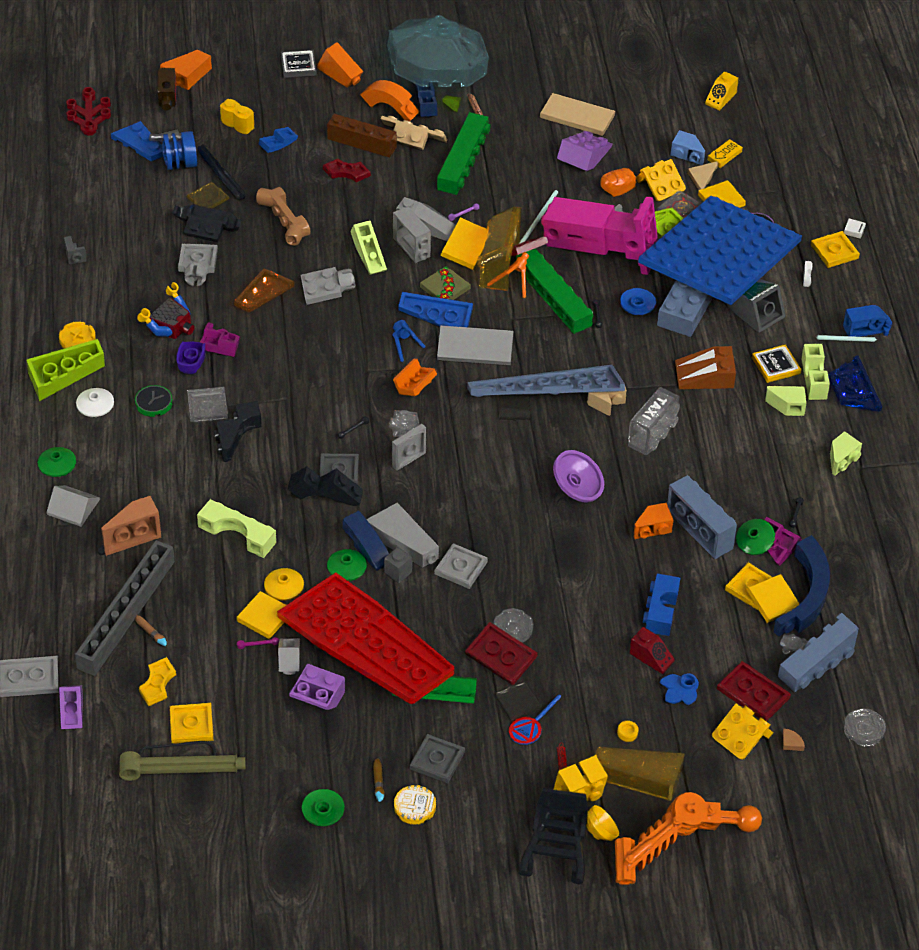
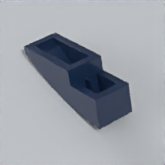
M431 78L414 79L420 116H437V101Z
M360 511L343 518V530L354 541V547L376 571L383 568L384 558L389 553L367 519Z

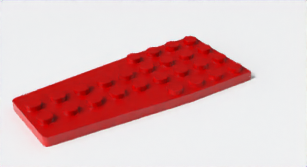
M336 572L277 611V617L317 647L409 704L416 703L454 675V666L376 600Z

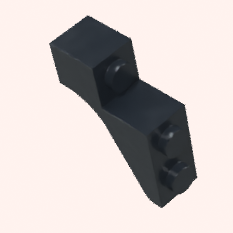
M258 401L236 404V412L233 413V419L216 422L217 430H214L215 441H219V444H217L218 455H222L224 462L232 459L243 434L249 430L262 427Z
M306 466L291 474L288 490L300 499L318 495L352 506L360 505L363 489L337 468L320 477Z

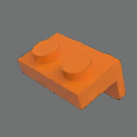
M414 358L394 377L393 381L399 394L416 396L432 381L437 373L435 368L421 367L418 359Z

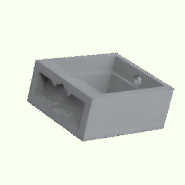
M409 206L393 212V239L415 263L429 258L431 253V231Z

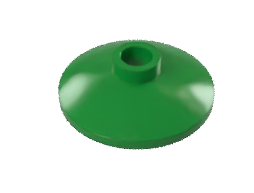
M64 447L47 449L38 458L39 470L50 477L67 475L76 465L74 453Z
M752 519L742 524L738 529L736 541L744 553L760 555L772 547L775 541V531L767 521ZM758 532L756 536H751L752 533Z
M343 549L333 553L327 562V569L331 575L336 572L347 581L360 578L365 573L367 567L365 557L358 551Z
M319 789L309 793L302 803L303 816L308 822L317 826H329L336 823L343 816L345 808L342 797L328 789Z

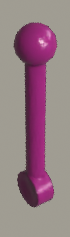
M274 637L272 640L253 642L240 640L237 642L238 649H243L245 646L278 645L279 639Z

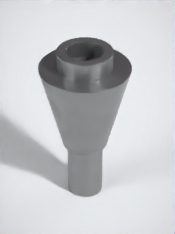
M173 130L161 134H150L149 140L163 142V134H168L169 141H172V133L175 134L177 140H180L181 133L178 130Z

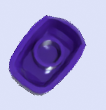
M182 341L176 358L181 372L185 374L197 372L205 359V343Z

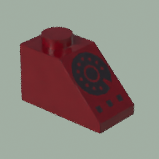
M642 627L631 639L630 654L661 674L673 664L675 659L662 639L645 627Z

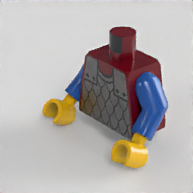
M173 282L171 284L173 290L169 286L166 288V294L173 296V299L169 297L151 315L147 308H143L141 313L138 314L137 319L140 322H146V326L156 336L176 339L183 332L191 335L195 327L191 324V313L181 295L177 294L178 285Z

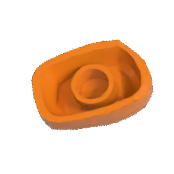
M628 168L608 172L600 180V186L613 197L632 190L636 185V176Z

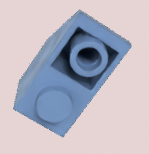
M679 130L672 142L671 156L703 165L705 149L695 135Z

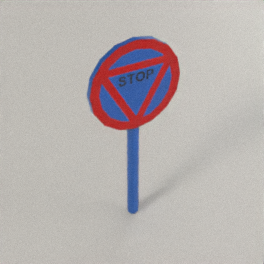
M557 695L535 719L521 717L513 721L509 727L510 738L520 745H528L537 741L542 731L538 721L561 698V695Z

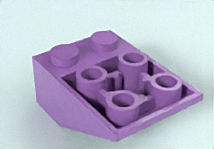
M583 131L562 139L557 159L588 171L598 164L613 144L608 142L606 138H597L593 136V133Z

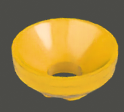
M594 805L591 807L587 814L586 827L597 840L612 841L619 836V830L610 815L600 806Z

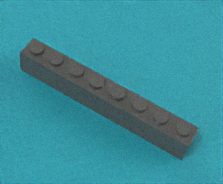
M157 540L154 542L76 652L75 657L78 670L96 676L135 620L136 615L140 613L174 564V549L172 546Z

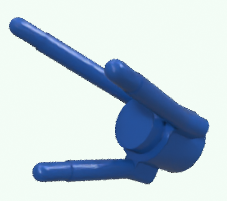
M399 320L394 324L393 329L395 332L392 335L395 338L401 362L404 359L399 338L406 339L411 336L422 348H425V345L410 329L406 321Z

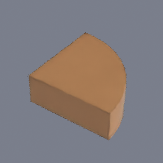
M783 728V750L804 751L803 739L796 732Z

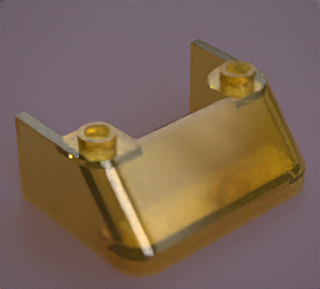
M513 206L492 216L491 220L488 219V234L482 256L478 257L477 267H480V287L508 291L509 274L506 272L509 270L514 244H519L521 207Z

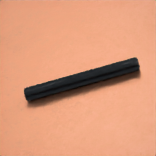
M205 144L198 146L199 154L238 200L244 199L246 197L244 190Z

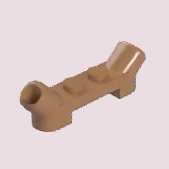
M281 187L272 190L260 188L257 191V203L271 207L274 215L280 218L283 227L286 226L288 229L285 234V240L289 245H299L302 237L310 235V228L302 215L295 217L286 205V193Z

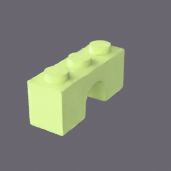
M804 344L801 360L808 400H824L828 396L830 383L828 372L824 371L825 356L822 344Z

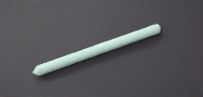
M816 336L818 340L875 342L877 340L875 337Z

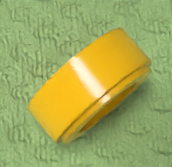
M623 721L618 726L617 734L621 740L631 742L638 737L639 729L634 722Z

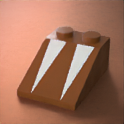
M732 346L711 347L675 360L679 389L734 388L736 369Z

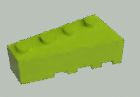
M98 339L26 360L28 374L39 401L105 366L104 352Z

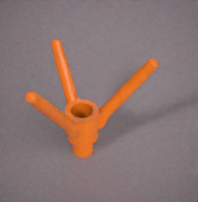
M523 252L521 257H518L510 267L495 276L487 284L491 285L505 274H510L513 270L521 272L522 297L526 298L525 266L529 255Z

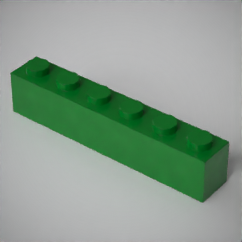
M469 112L437 177V190L457 195L460 188H463L465 177L468 178L470 167H473L475 163V156L479 155L480 146L484 144L486 134L490 132L491 124H488V116Z
M535 248L525 252L529 255L525 266L526 280L570 331L575 334L591 327L593 312L573 292L572 287L565 283L562 276L557 274L553 266ZM522 254L516 255V260L518 257H521Z

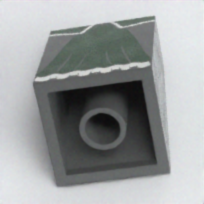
M759 279L732 305L727 304L731 311L759 333L786 317L780 286Z

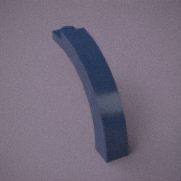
M812 535L796 543L794 554L807 572L810 581V591L796 608L775 620L773 632L778 637L784 633L791 632L794 628L798 633L805 630L816 620L826 602L830 582L829 564L823 549Z

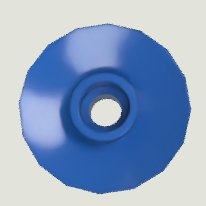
M633 288L622 294L620 304L628 313L644 315L654 310L656 298L648 290Z

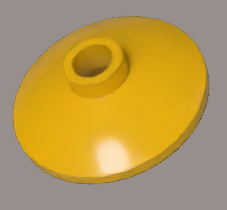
M281 568L268 574L264 582V588L266 593L272 598L286 601L294 599L301 594L304 588V580L297 571Z

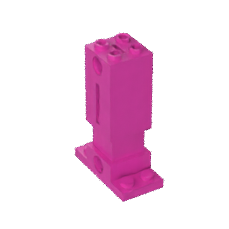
M554 197L552 203L548 205L547 212L541 219V224L544 226L543 236L547 237L548 243L546 245L549 247L606 255L609 250L625 253L627 259L639 260V256L658 241L653 197H646L644 202L640 204L639 209L634 208L632 213L615 211L614 205ZM638 263L641 274L648 275L651 268Z

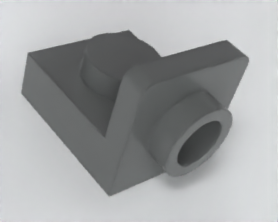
M71 236L64 237L68 263L86 262L85 247H77L76 243L72 242Z

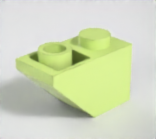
M767 386L765 401L784 415L804 416L806 409L805 387Z
M845 431L834 439L831 445L832 474L835 476L840 471H845L850 463L857 461L861 456L862 443Z

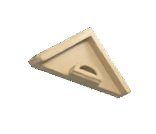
M718 162L688 168V174L698 190L704 189L710 182L714 171L718 168Z

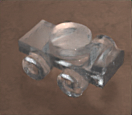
M784 634L780 646L783 647V653L789 654L791 650L796 652L799 648L803 651L808 641L793 634L789 636Z

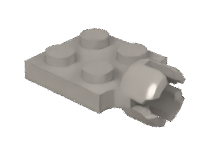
M182 244L178 270L179 272H185V281L189 285L194 286V281H197V286H200L205 282L208 273L215 272L218 245Z
M336 267L302 274L301 280L306 304L342 297L343 291L355 289L356 285L354 276L351 273L352 270L348 268L337 271Z

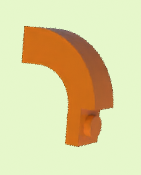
M376 81L360 94L370 107L380 102L387 103L407 121H411L420 112L410 100L412 95L402 86L391 81Z

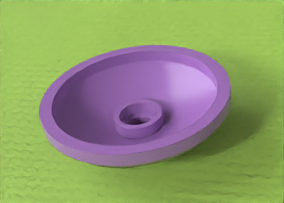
M568 450L562 452L556 458L553 466L554 476L559 487L569 497L580 502H592L602 494L604 490L602 472L589 456L579 451Z

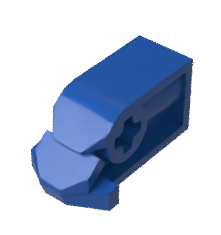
M869 305L846 309L843 327L847 336L861 337L884 333V336H887L889 334L892 321L880 307Z

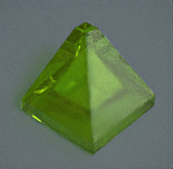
M444 96L442 101L452 110L458 112L461 97Z

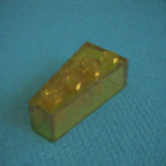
M598 747L595 754L608 775L606 782L672 801L683 769L684 753Z

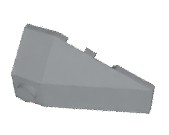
M403 198L396 211L409 206L429 228L431 236L448 241L456 226L455 223L427 204L410 198Z

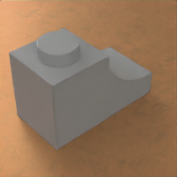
M300 638L279 639V672L291 675L295 674V671H299Z

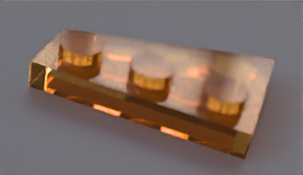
M264 268L234 300V305L247 312H251L294 287V281Z

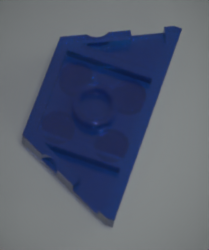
M859 356L853 357V361L848 364L844 363L839 369L829 373V381L840 405L878 412L882 410V404Z

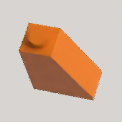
M338 42L325 50L317 65L320 71L345 87L359 83L363 70Z
M195 50L162 63L160 68H175L177 85L189 90L212 69L211 56L202 51Z

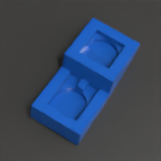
M289 127L276 129L273 136L260 138L258 144L267 153L288 146L298 138V135Z

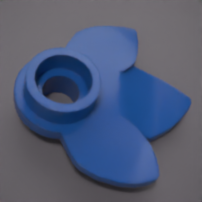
M687 673L682 675V677L672 674L660 680V683L668 688L665 695L666 702L675 704L683 701L686 705H690L697 699L696 690L698 689L699 682L693 674Z

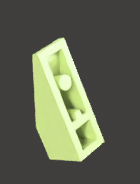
M371 221L353 225L351 235L368 273L371 275L386 271L387 268Z

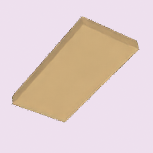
M552 93L540 113V118L601 136L604 135L615 116L614 110Z

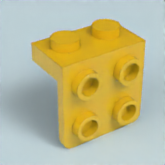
M672 159L665 162L661 160L651 168L647 166L641 169V173L636 177L638 183L647 181L657 201L667 199L686 189Z
M735 704L712 733V737L736 757L743 760L763 735L769 739L774 732L769 729L770 724L761 717L759 720L754 718L755 712L746 705L742 708Z

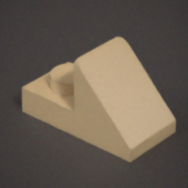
M626 387L625 391L588 392L587 403L589 406L610 416L611 405L624 404L626 402Z

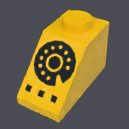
M724 71L715 80L705 104L720 111L737 93L738 77Z

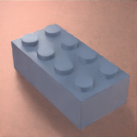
M676 280L659 309L657 326L691 337L713 297Z
M688 475L670 484L667 505L671 515L714 559L731 551L734 547L737 527L735 520L729 517L723 508L717 505L710 495L705 493L698 483L693 481Z

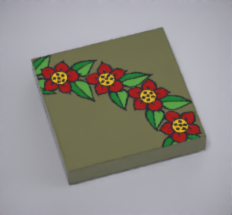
M445 266L420 282V288L432 297L454 300L470 290L471 284Z

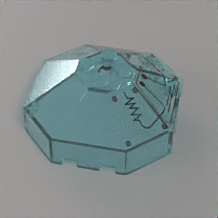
M437 15L435 18L408 19L389 31L387 50L390 52L391 63L394 64V73L413 83L428 87L429 82H438V87H452V82H461V87H468L487 74L489 55L481 33L455 20L444 18L441 15Z

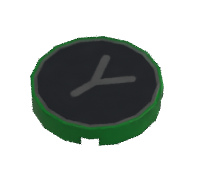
M150 385L138 391L135 396V405L138 412L145 416L156 417L155 415L158 414L161 416L171 409L173 405L172 394L163 386Z

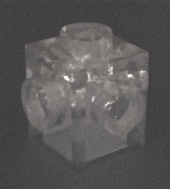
M395 410L394 416L389 421V428L392 429L393 436L401 437L419 426L417 412L407 410Z

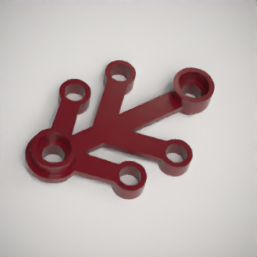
M85 87L82 91L85 109L77 105L75 99H68L66 104L70 110L66 112L69 121L80 125L81 131L85 135L91 136L96 133L98 124L111 117V110L108 108L111 106V101L109 97H102L100 104L92 109V101L96 99L95 90L92 87ZM101 112L100 116L92 120V117ZM77 113L84 116L85 120L79 118Z

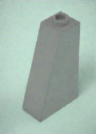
M398 503L367 519L384 545L392 550L399 547L412 556V562L422 568L428 564H433L439 559V546Z

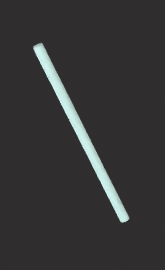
M557 190L548 199L519 244L527 240L548 209V205L552 203L554 197L558 194Z

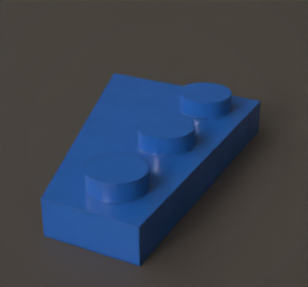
M141 121L111 133V139L121 141L123 146L135 149L137 154L150 161L163 157L162 145L158 141L149 140L151 133Z

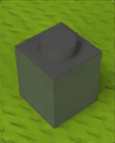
M397 547L384 558V573L400 583L412 573V556Z

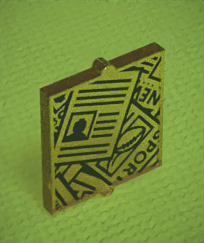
M210 182L188 194L187 198L198 206L214 208L227 201L229 196L222 191V188H218Z

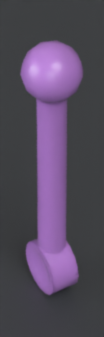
M476 203L473 205V207L458 212L454 215L449 214L448 219L450 221H453L456 217L460 215H463L472 210H478L479 205Z

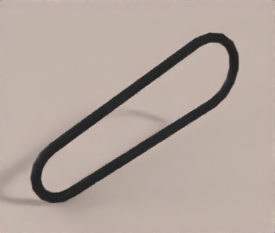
M193 741L145 746L138 751V754L141 756V752L146 749L194 744L210 745L213 748L212 756H216L217 751L213 743L209 741Z

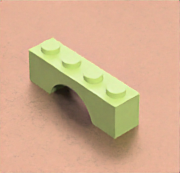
M210 499L197 514L199 528L214 535L225 530L240 532L246 537L247 551L262 558L276 544V530L236 510H232L222 503H217Z

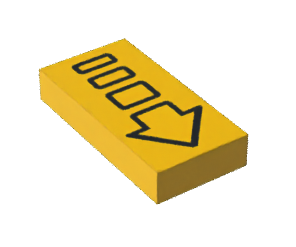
M729 139L709 154L707 160L711 163L718 162V167L721 168L740 154L743 147Z

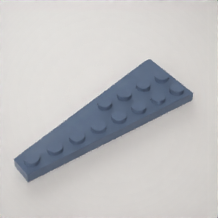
M613 365L467 382L471 396L475 397L484 395L625 391V383Z

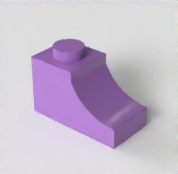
M82 685L59 687L61 729L83 728Z

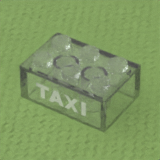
M659 387L630 420L628 446L646 456L652 450L654 451L659 441L665 439L671 427L674 428L678 422L677 413L680 409V396Z

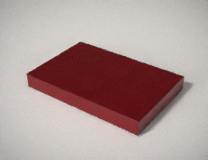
M491 622L486 625L465 650L467 656L511 685L517 682L538 657L536 651Z
M743 661L717 685V690L740 706L744 707L746 705L755 712L754 715L759 719L761 717L766 722L791 696V693Z

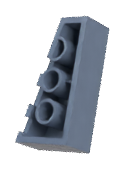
M843 613L836 617L838 621L834 625L828 624L823 628L824 632L817 639L812 637L805 645L803 651L799 648L780 664L778 677L794 692L801 688H806L812 680L822 677L827 670L835 668L840 661L845 658L848 659L854 654L859 628Z

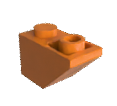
M667 503L651 505L645 509L635 523L634 539L672 533L673 518Z

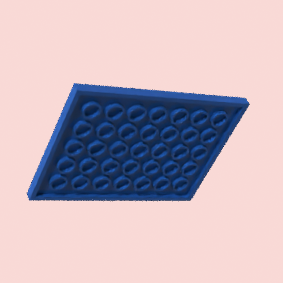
M710 196L640 255L638 263L732 305L800 243L802 235L781 227L779 224L772 223L763 217L754 215L747 210L736 207L731 203H727L718 197Z

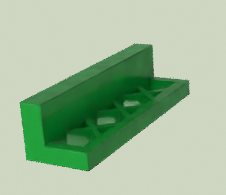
M452 676L421 699L474 703L477 678Z

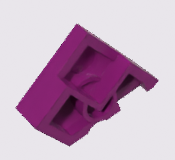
M208 322L200 343H205L206 351L234 357L240 336L229 333L223 328L219 330L213 329V324Z
M766 517L765 521L770 523L775 531V541L768 552L776 564L780 566L795 550L796 543L802 539L800 536L784 529L783 525Z

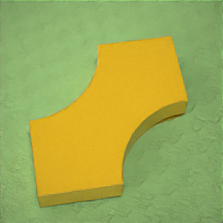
M167 657L148 665L150 671L149 679L139 687V692L148 706L167 698L166 684L171 678L176 676V671Z

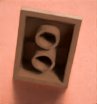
M151 496L132 501L101 528L105 555L107 556L161 538L159 512Z

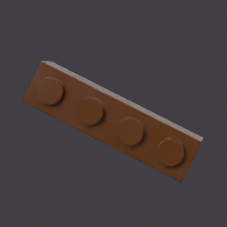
M334 114L327 123L328 140L389 158L397 147L396 131Z

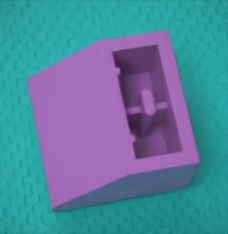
M307 664L291 690L290 697L326 710L335 708L345 693V677Z

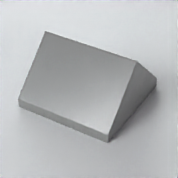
M66 485L54 486L47 515L82 527L99 502L100 497Z

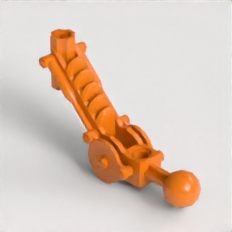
M688 792L681 794L668 807L662 821L658 819L655 822L654 828L651 825L647 829L646 834L645 832L640 834L636 846L635 840L628 837L615 840L616 883L620 885L634 884L636 882L635 868L638 866L639 871L643 870L646 863L649 865L653 857L657 858L660 855L661 849L665 851L669 843L671 845L675 843L677 835L687 836L694 833L696 829L716 830L721 823L737 824L742 831L753 832L761 826V812L751 805L743 806L738 811L721 810L720 803L705 802L696 793Z

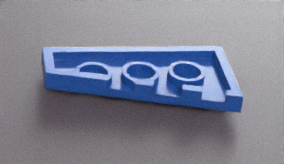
M402 292L398 307L401 312L437 326L468 327L473 303Z

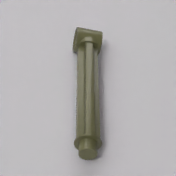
M128 751L120 755L119 776L124 780L132 781L138 779L141 774L237 773V770L246 769L245 757H237V754L141 757L136 752Z

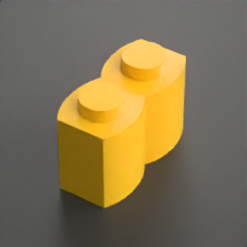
M227 99L220 105L221 122L223 124L234 127L236 131L242 134H248L254 129V112L250 108L241 106L232 99Z

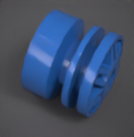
M193 131L181 132L180 140H177L175 134L172 133V141H169L168 134H163L162 153L168 170H172V162H175L176 169H179L180 161L184 162L186 168L197 167Z

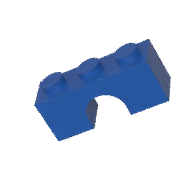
M657 574L656 580L651 581L650 593L653 594L648 596L646 608H649V612L645 611L643 623H646V629L655 634L670 635L674 608L666 607L664 604L676 605L680 585L679 577Z

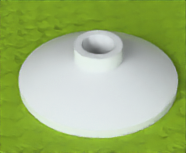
M91 388L78 396L76 405L82 414L89 417H99L107 414L113 408L114 398L105 389Z

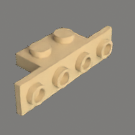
M393 116L381 117L384 125L394 127V131L397 132V143L420 150L424 149L428 137L447 143L448 139L441 130H429L424 125L416 126L407 120H403V122L398 121Z

